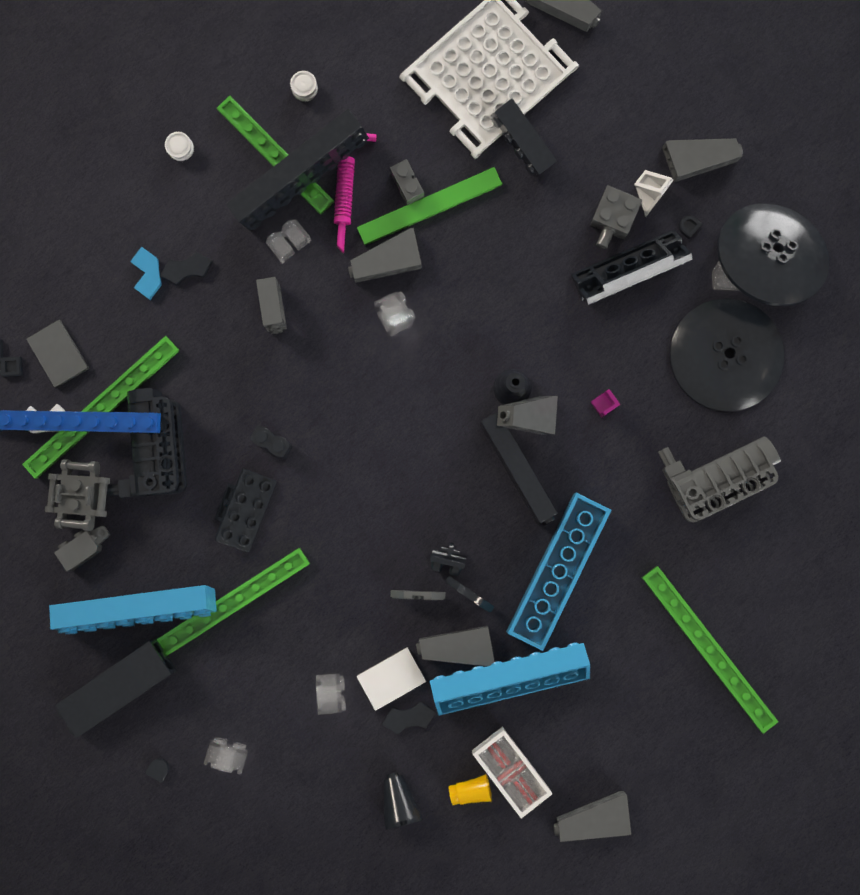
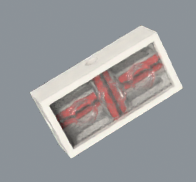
M503 726L472 750L473 756L520 818H523L552 795L550 788Z

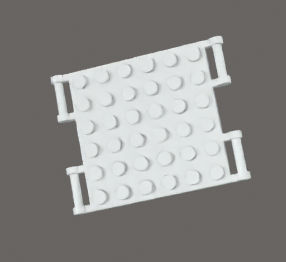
M484 0L399 76L403 82H406L418 94L424 105L429 103L436 95L459 120L449 132L453 136L456 135L469 149L474 159L478 158L485 149L503 134L501 129L496 128L492 123L491 114L513 98L525 115L579 67V64L576 61L573 62L557 45L558 42L554 38L544 46L520 21L528 15L529 11L525 7L523 8L516 0H505L517 12L515 15L501 0ZM552 50L564 62L567 68L565 69L549 51ZM413 73L430 89L427 93L411 77ZM463 127L480 143L478 147L461 131Z

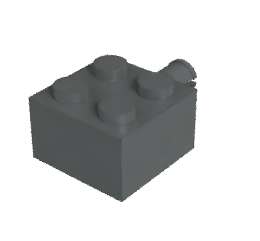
M607 185L590 223V226L602 230L596 243L598 247L607 249L612 235L625 240L642 199Z

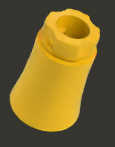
M487 774L449 786L450 799L453 805L492 802Z

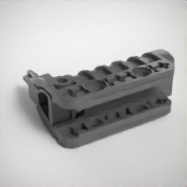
M761 437L693 471H685L681 461H675L668 447L658 452L665 465L662 471L668 480L670 491L683 517L690 523L697 522L774 485L778 481V473L773 465L781 462V459L774 445L766 437ZM765 478L766 481L760 484L759 479ZM750 481H752V483L754 482V483L756 484V486H754V487L756 488L755 490H754L753 485L751 484ZM735 491L737 495L725 500L724 496ZM716 498H718V499L721 501V503H720L721 506H720V507H719V502L717 501ZM711 501L715 503V508L711 506ZM701 508L702 512L694 515L693 511Z

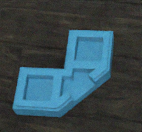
M141 247L130 261L145 272L134 288L151 300L162 286L158 258Z

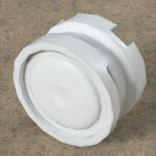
M299 71L291 78L290 85L296 99L306 102L316 96L318 86L312 73Z
M183 132L171 133L165 141L166 151L177 161L188 160L194 152L193 142Z

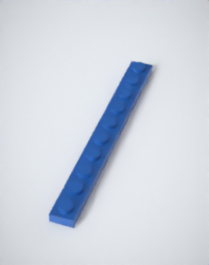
M0 410V430L160 433L161 413Z

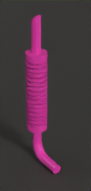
M366 133L369 137L366 141L376 142V134ZM350 156L345 160L339 161L337 165L334 224L338 225L337 247L342 253H344L346 226L351 224L355 159Z

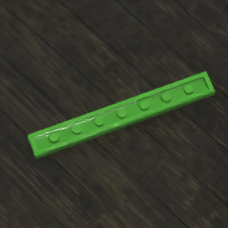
M231 96L226 98L217 107L221 115L273 167L288 156L273 138ZM316 182L308 185L306 190L300 194L320 215L334 203V200Z
M495 167L365 223L357 227L358 232L366 246L502 186V182Z

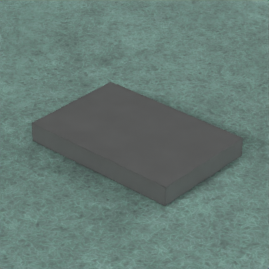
M57 320L26 339L55 388L89 369L61 320Z

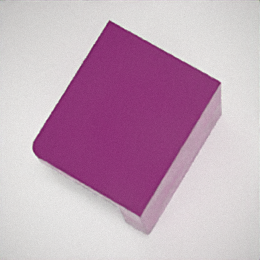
M610 389L591 401V404L601 418L620 405Z

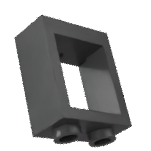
M276 277L258 279L256 282L263 326L271 334L282 333V330L287 329L280 284Z

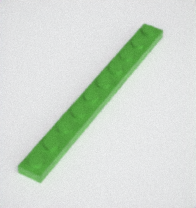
M165 336L81 412H112L127 399L128 391L138 389L180 350ZM59 431L22 465L35 479H38L89 432Z
M301 548L293 551L217 600V612H212L211 616H192L191 619L186 620L158 638L157 640L163 648L165 656L167 657L308 566L310 562Z
M656 566L642 577L643 581L759 731L764 734L777 724V719L660 568Z

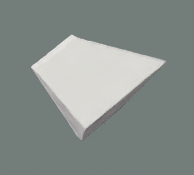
M645 170L634 185L639 198L642 199L641 204L645 216L649 214L673 182L672 178Z

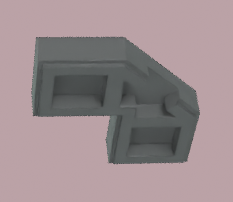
M391 590L390 597L398 599L444 600L446 592Z

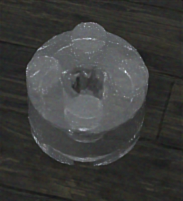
M393 292L374 302L375 308L379 307L380 311L377 314L385 330H391L390 336H394L413 326V320L415 319L413 311L408 309L405 304L406 298L402 292Z
M339 673L316 675L318 715L342 713L343 710H346L344 695H341V691H345L343 676H340Z
M220 737L210 740L204 765H208L210 762L211 768L230 773L233 770H238L237 774H242L248 754L246 745L239 742L231 745L227 743V739Z

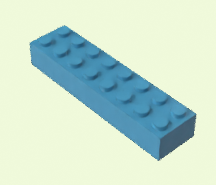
M578 493L573 494L506 631L508 634L542 651L544 650L607 521L611 509Z
M206 585L49 605L50 628L58 630V633L76 634L78 633L77 631H97L96 627L106 630L115 629V625L131 627L135 626L134 623H142V625L153 624V620L161 622L173 621L172 618L185 620L191 619L192 615L208 617L211 616L212 612H217L215 589Z
M572 643L561 649L555 647L548 652H535L524 658L514 657L510 661L503 663L501 661L494 662L491 666L487 667L477 666L471 671H457L453 675L446 677L443 675L437 676L434 680H430L435 706L440 716L590 679V662L584 643Z

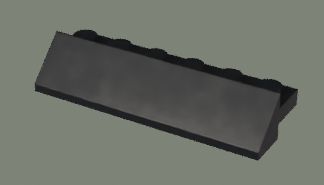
M672 230L572 273L571 277L582 301L585 300L589 305L693 260L692 253L683 245L682 238L676 231Z

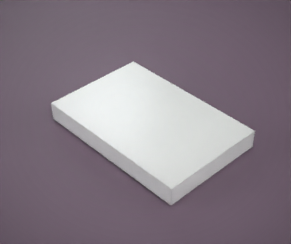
M408 647L357 675L375 711L426 682Z

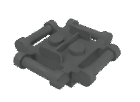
M63 459L60 464L62 474H48L50 484L45 512L57 513V518L54 521V526L57 529L68 527L92 531L94 529L95 516L106 517L107 515L105 505L107 485L110 484V478L99 477L100 463L97 461L83 463ZM87 470L90 471V476L71 475V471ZM67 514L86 515L84 521L66 520Z

